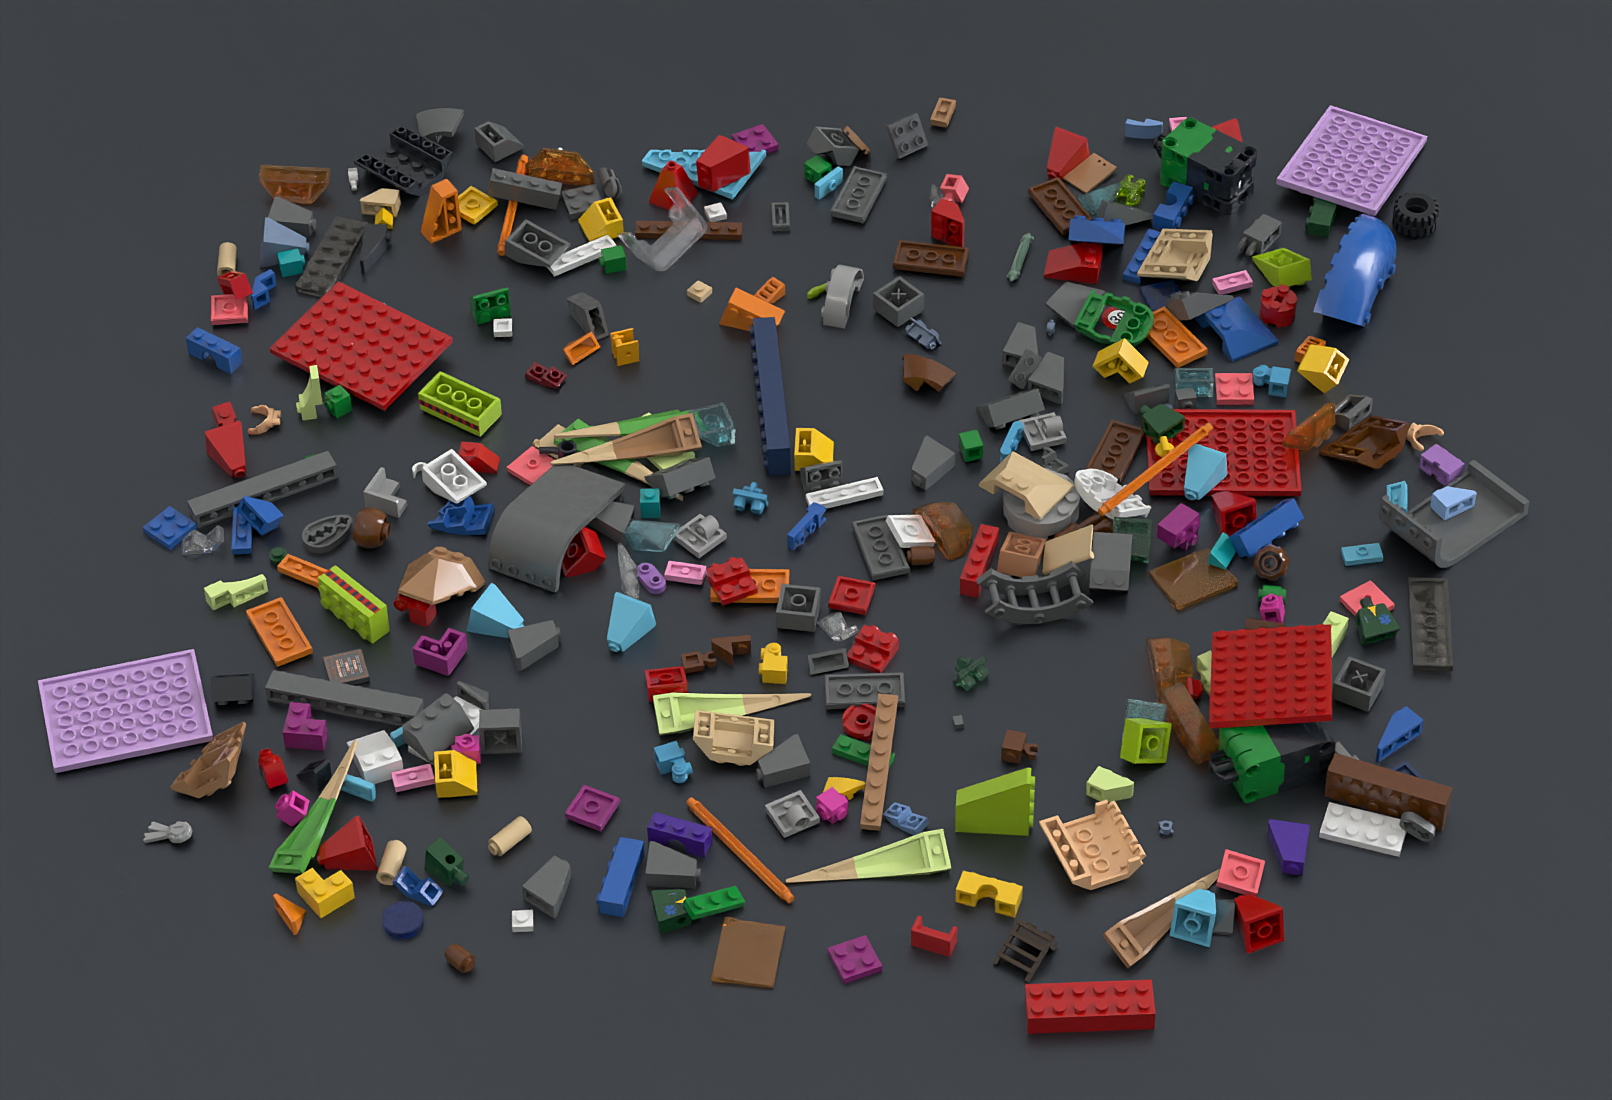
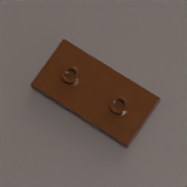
M1059 177L1028 188L1030 197L1062 235L1069 233L1070 219H1074V215L1085 216L1086 220L1093 221V217Z
M898 240L893 269L964 277L969 248Z
M1111 420L1085 469L1105 471L1118 479L1117 483L1120 484L1146 433L1142 428Z

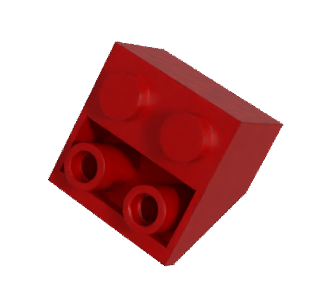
M941 198L931 210V237L953 246L964 247V218L958 204Z

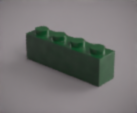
M1314 197V205H1311L1309 211L1310 217L1306 218L1305 227L1308 228L1307 234L1328 238L1339 204Z

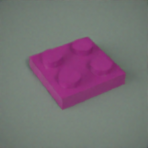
M763 124L732 135V140L748 146L749 152H761L763 149L766 150L767 154L779 150V144Z
M583 785L566 810L565 818L602 831L620 804V798Z
M866 935L827 948V953L843 984L882 971V964Z

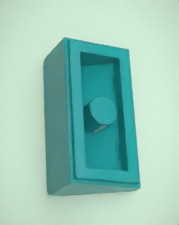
M1223 532L1208 559L1209 564L1226 570L1237 552L1226 533Z

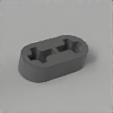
M1404 812L1401 815L1399 825L1403 830L1421 841L1430 842L1434 839L1436 828L1433 824L1413 812Z

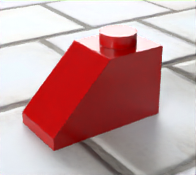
M461 442L458 455L475 472L497 474L500 463L499 456L481 443Z

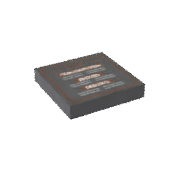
M361 649L323 657L329 681L348 685L370 681Z

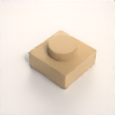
M700 281L694 283L687 290V296L700 303L712 294V287Z

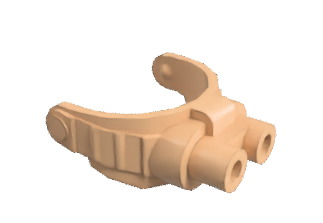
M266 405L251 408L252 413L264 414L267 418L256 428H249L248 434H261L269 428H273V426L280 425L281 410H274V408H268Z
M1412 423L1407 433V440L1411 442L1413 449L1423 451L1424 447L1416 441V438L1435 434L1443 436L1444 431L1433 425H1417Z

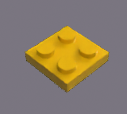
M472 186L458 196L460 217L474 225L498 206L496 199Z

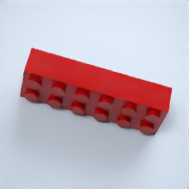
M1152 979L1025 984L1024 1002L1027 1034L1155 1028L1156 1012Z

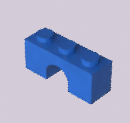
M1177 182L1171 184L1167 191L1166 205L1160 203L1153 215V228L1159 230L1176 229V227L1180 226L1182 217L1186 216L1189 205H1192L1194 202L1193 187Z
M198 327L186 337L188 354L204 360L210 354L215 359L217 368L232 374L242 364L241 351L238 346Z

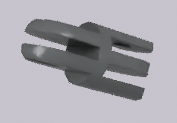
M600 168L598 170V177L607 197H611L613 200L618 199L621 196L622 187L615 170Z

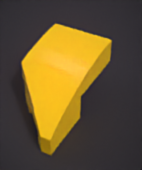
M828 777L823 792L833 787L840 795L847 796L848 800L854 798L853 794L858 790H865L866 782L850 778Z

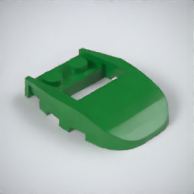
M1091 290L1074 323V327L1077 331L1099 343L1112 345L1125 338L1134 347L1147 337L1152 328L1154 316L1150 308L1140 302L1130 301L1129 297H1116L1112 293H1105L1103 296L1095 294V290ZM1105 305L1125 311L1112 337L1102 336L1093 330Z

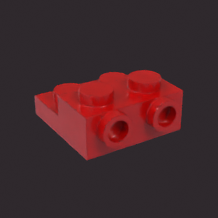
M731 557L726 563L720 565L714 563L709 569H706L707 581L722 606L758 593V588L752 580L750 570L742 557L738 559Z
M864 625L856 635L854 645L847 653L848 662L874 673H882L898 651L899 639L892 632L887 634L881 632L875 625L870 627Z
M684 666L644 670L649 702H653L654 695L688 693Z

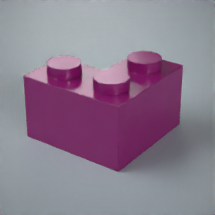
M1182 503L1179 504L1158 524L1157 538L1174 548L1179 546L1187 550L1191 545L1194 546L1199 539L1200 514Z
M448 628L440 641L422 635L412 648L414 664L449 676L468 650L466 634Z
M290 702L282 732L285 748L324 751L328 738L326 720L312 719L310 704Z

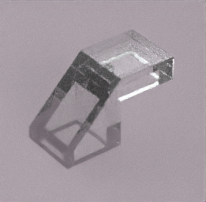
M217 525L207 535L193 529L182 539V554L212 553L224 543V528Z
M841 612L831 613L817 621L818 625L834 641H843L859 632L856 625L847 626Z

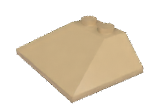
M1162 229L1137 272V276L1198 281L1210 260L1212 230Z
M1012 451L979 483V487L992 494H995L1000 488L1025 501L1026 513L1041 520L1074 488V484Z
M695 710L693 740L710 760H714L717 763H735L739 766L751 765L773 750L774 720Z

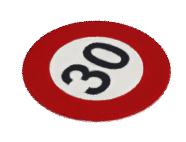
M1110 307L1103 312L1102 321L1107 327L1116 329L1125 311Z

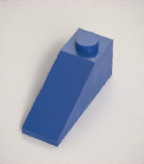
M1407 706L1397 710L1392 715L1377 747V762H1380L1422 733L1423 719Z

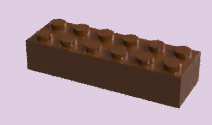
M1335 753L1327 771L1325 797L1401 819V815L1404 812H1413L1433 824L1436 830L1442 831L1449 814L1453 788Z

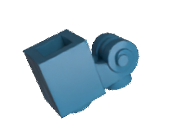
M1260 365L1253 370V384L1263 386L1267 383L1269 384L1268 395L1287 397L1291 369L1274 366L1268 368L1266 365Z
M677 741L654 747V761L661 775L672 772L673 781L683 783L688 779V775L693 773L690 762L686 763L684 760L686 759L684 749L679 748Z

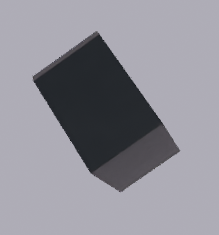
M328 759L309 763L296 776L319 792L332 778L330 762Z

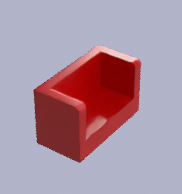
M232 270L217 277L223 295L234 294L235 299L240 300L253 293L245 273Z
M918 915L911 929V945L950 957L957 943L958 927L953 926L950 934L922 926V916Z

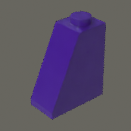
M1269 819L1267 836L1282 873L1303 876L1310 825Z

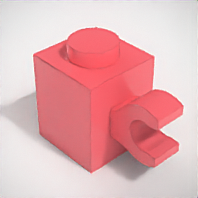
M946 174L940 187L945 196L943 199L953 203H962L969 190L962 176Z

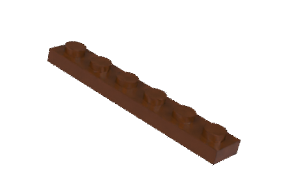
M636 221L635 238L742 240L743 223Z

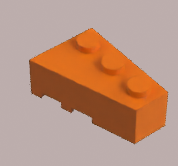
M447 179L432 185L420 232L431 244L462 230L458 190Z
M735 288L719 325L750 331V326H753V318L775 317L777 329L785 311Z

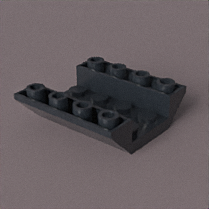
M401 124L389 133L390 145L380 153L372 156L365 152L354 161L355 165L402 191L420 196L443 178L453 157V152Z

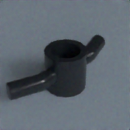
M570 440L560 442L558 447H539V454L558 455V459L578 453L576 443ZM587 462V464L592 466L594 462Z

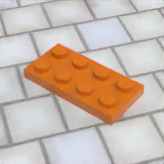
M1165 306L1153 312V325L1147 338L1177 368L1207 355L1208 349Z
M749 569L750 576L758 588V593L734 602L778 603L782 584H789V569ZM711 587V602H720Z
M282 597L246 610L249 621L277 667L313 653L310 643Z

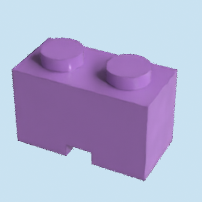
M1435 444L1421 454L1419 468L1430 476L1434 474L1437 476L1436 480L1446 486L1463 474L1465 463L1450 454L1446 449Z

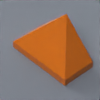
M591 331L568 343L562 350L570 364L574 365L599 349L600 345Z
M277 893L274 894L275 909L293 935L298 934L306 910Z

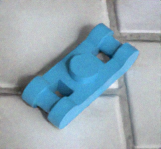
M1013 422L1000 449V463L1012 451H1016L1019 442L1023 440L1022 422Z

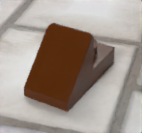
M750 635L711 638V649L717 658L733 666V655L751 653Z

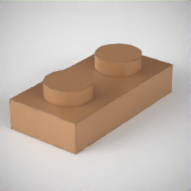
M939 97L930 119V125L947 128L956 107V100Z

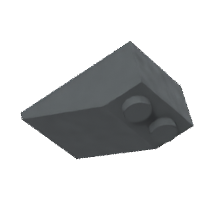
M525 220L505 241V255L519 263L551 267L568 249L570 243Z
M1179 291L1171 294V298L1165 300L1168 310L1178 320H1190L1234 298L1231 295L1190 293L1189 291L1181 293Z
M1093 532L1092 552L1094 553V558L1091 559L1090 590L1128 592L1132 534Z

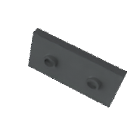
M853 166L830 210V216L864 224L887 179V174Z
M889 514L852 522L853 531L872 580L910 573L903 550L886 522Z
M904 672L825 675L826 709H848L850 706L855 705L857 707L861 706V704H870L877 708L878 694L898 695L897 707H905Z

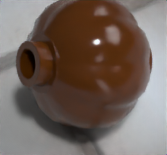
M1267 545L1263 549H1259L1253 561V566L1258 576L1269 581H1276L1280 577H1284L1290 565V559L1286 555V551L1274 545ZM1272 559H1274L1275 566L1270 565Z

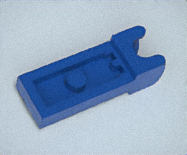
M813 502L806 509L807 514L787 534L788 548L795 550L799 545L803 544L805 538L810 533L814 532L816 527L820 528L826 521V518L822 517L826 511L823 505Z

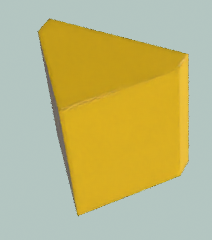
M383 207L375 215V224H387L388 229H393V214Z

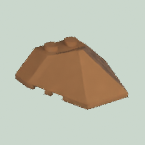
M435 547L408 565L398 593L434 605L449 600L451 595L457 594V596H462L464 591H477L485 585V580L471 558L459 552L448 551L444 547Z
M242 722L217 734L202 749L203 755L197 761L193 759L189 763L192 767L182 771L170 788L174 791L200 798L204 795L210 796L217 789H224L232 782L231 778L236 772L246 723Z

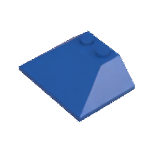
M1240 296L1194 317L1202 328L1211 326L1222 338V351L1231 362L1279 343V340Z

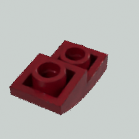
M534 362L525 373V378L542 386L557 389L567 378V375L553 366L547 369L541 364Z

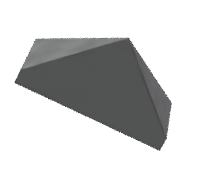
M846 648L823 650L807 655L810 675L849 667Z
M461 681L457 683L458 696L482 710L489 709V692Z
M1215 899L1216 916L1213 934L1232 935L1235 901Z

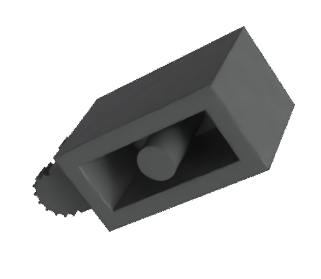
M1263 214L1253 222L1249 229H1245L1242 235L1243 239L1237 245V250L1243 251V249L1247 248L1246 254L1249 256L1255 252L1262 254L1281 235L1282 222Z

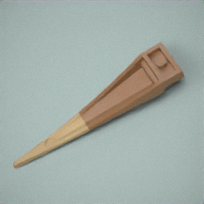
M693 413L671 417L613 441L553 460L550 465L682 455L686 452L701 450L702 445Z
M1220 869L1119 921L1102 934L1127 969L1145 956L1171 928L1176 900L1197 889L1207 890L1218 879Z

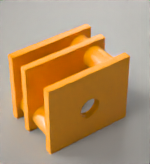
M633 328L611 333L612 354H614V359L617 358V366L640 361L638 340L634 341Z

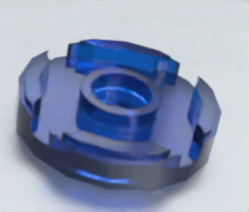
M408 901L393 903L386 908L382 916L384 930L387 934L395 935L397 938H407L415 935L424 922L420 907Z

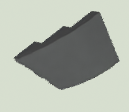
M436 108L417 113L416 119L419 134L437 144L442 135L453 137L464 116L463 110Z
M1066 282L1051 296L1045 306L1070 326L1074 327V323L1091 290H1095V294L1104 295L1105 291Z

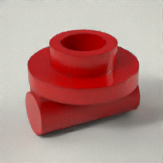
M1192 677L1186 678L1188 698L1198 699L1204 690L1202 682L1197 679L1194 680Z

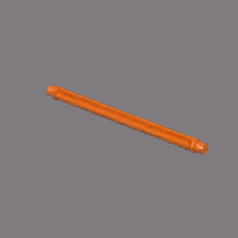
M521 155L518 160L516 171L518 174L525 175L526 167L528 166V157L526 155ZM509 200L500 241L497 245V254L500 256L505 255V241L511 233L518 204L516 201Z
M1210 423L1200 426L1197 431L1108 501L1104 502L1098 509L1099 514L1104 516L1107 512L1110 513L1117 505L1213 430V426Z
M693 797L687 800L686 804L690 807V810L707 827H711L712 831L782 900H785L787 903H791L795 897L791 894V891L699 801H696Z

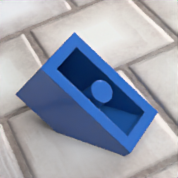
M247 496L242 498L237 508V511L261 535L276 529L284 516L271 502Z

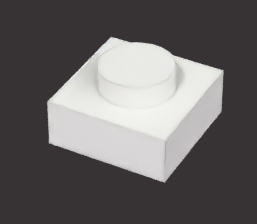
M721 203L704 207V212L709 222L727 219V214Z
M494 319V337H512V319Z
M533 910L512 911L513 932L533 931Z

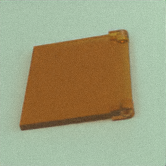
M1209 547L1149 571V575L1173 602L1177 610L1239 585L1236 577L1227 568L1224 570L1208 563L1211 552Z
M725 917L711 979L716 982H731L773 988L785 926Z

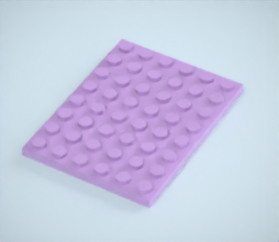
M1330 105L1277 177L1276 184L1376 216L1427 142V136Z
M194 649L38 680L55 773L213 740Z

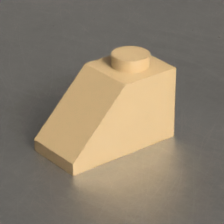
M382 188L361 198L362 214L376 215L384 207L393 214V217H397L401 204L399 190Z

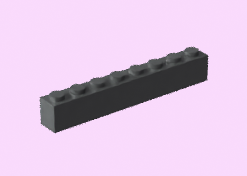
M329 451L322 452L188 500L190 516L197 524V528L204 527L233 516V508L239 506L244 496L273 502L337 479V465Z
M273 670L265 686L268 701L289 705L290 702L308 703L311 709L397 726H403L424 710L423 699L306 677L284 671Z

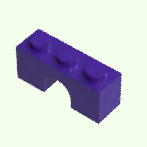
M654 812L647 826L649 843L654 841L668 847L671 839L678 840L684 844L686 853L703 858L706 857L712 845L711 827Z

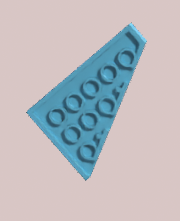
M650 150L641 162L642 166L661 172L667 162L675 161L677 164L682 165L693 185L698 186L696 160L705 150H683V152ZM766 150L749 152L751 172L714 191V193L733 199L767 156Z

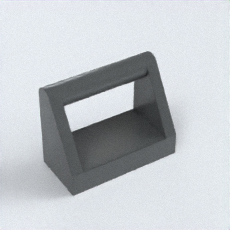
M1349 394L1327 412L1325 417L1348 431L1371 413L1373 399L1365 395ZM1349 403L1354 405L1347 413H1339Z

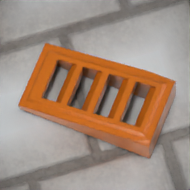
M772 277L754 296L773 304L785 295V284Z
M1309 335L1296 350L1294 361L1301 363L1309 345L1325 346L1326 341Z

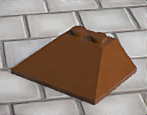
M1369 415L1321 449L1319 454L1363 467L1379 469L1384 463L1394 459L1403 450L1410 424L1406 421Z

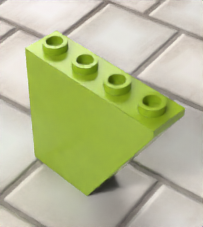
M1025 768L957 790L955 832L1029 836V828H1033L1035 792L1033 790L1035 789V776H1031V768Z

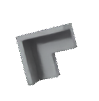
M381 467L363 491L365 507L377 508L387 515L399 518L408 506L407 500L394 496L399 490L400 484L397 481L386 478L385 468Z

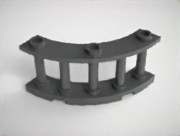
M1072 561L1051 571L1050 575L1040 578L1038 575L1013 579L1011 575L1002 574L993 569H989L977 578L978 585L990 591L993 605L987 608L985 613L1007 622L1041 624L1068 617L1093 604L1092 599L1080 592L1077 580L1085 575L1084 569ZM1070 584L1073 597L1061 602L1057 589ZM1050 591L1054 605L1039 607L1036 594ZM998 593L1007 595L1009 604L1001 601ZM1015 595H1028L1032 608L1018 607Z

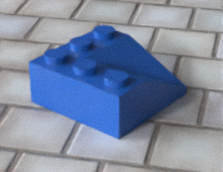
M1074 215V219H1070L1069 241L1124 245L1125 223H1122V219H1111V222H1104V218H1093V221L1086 220L1085 216Z

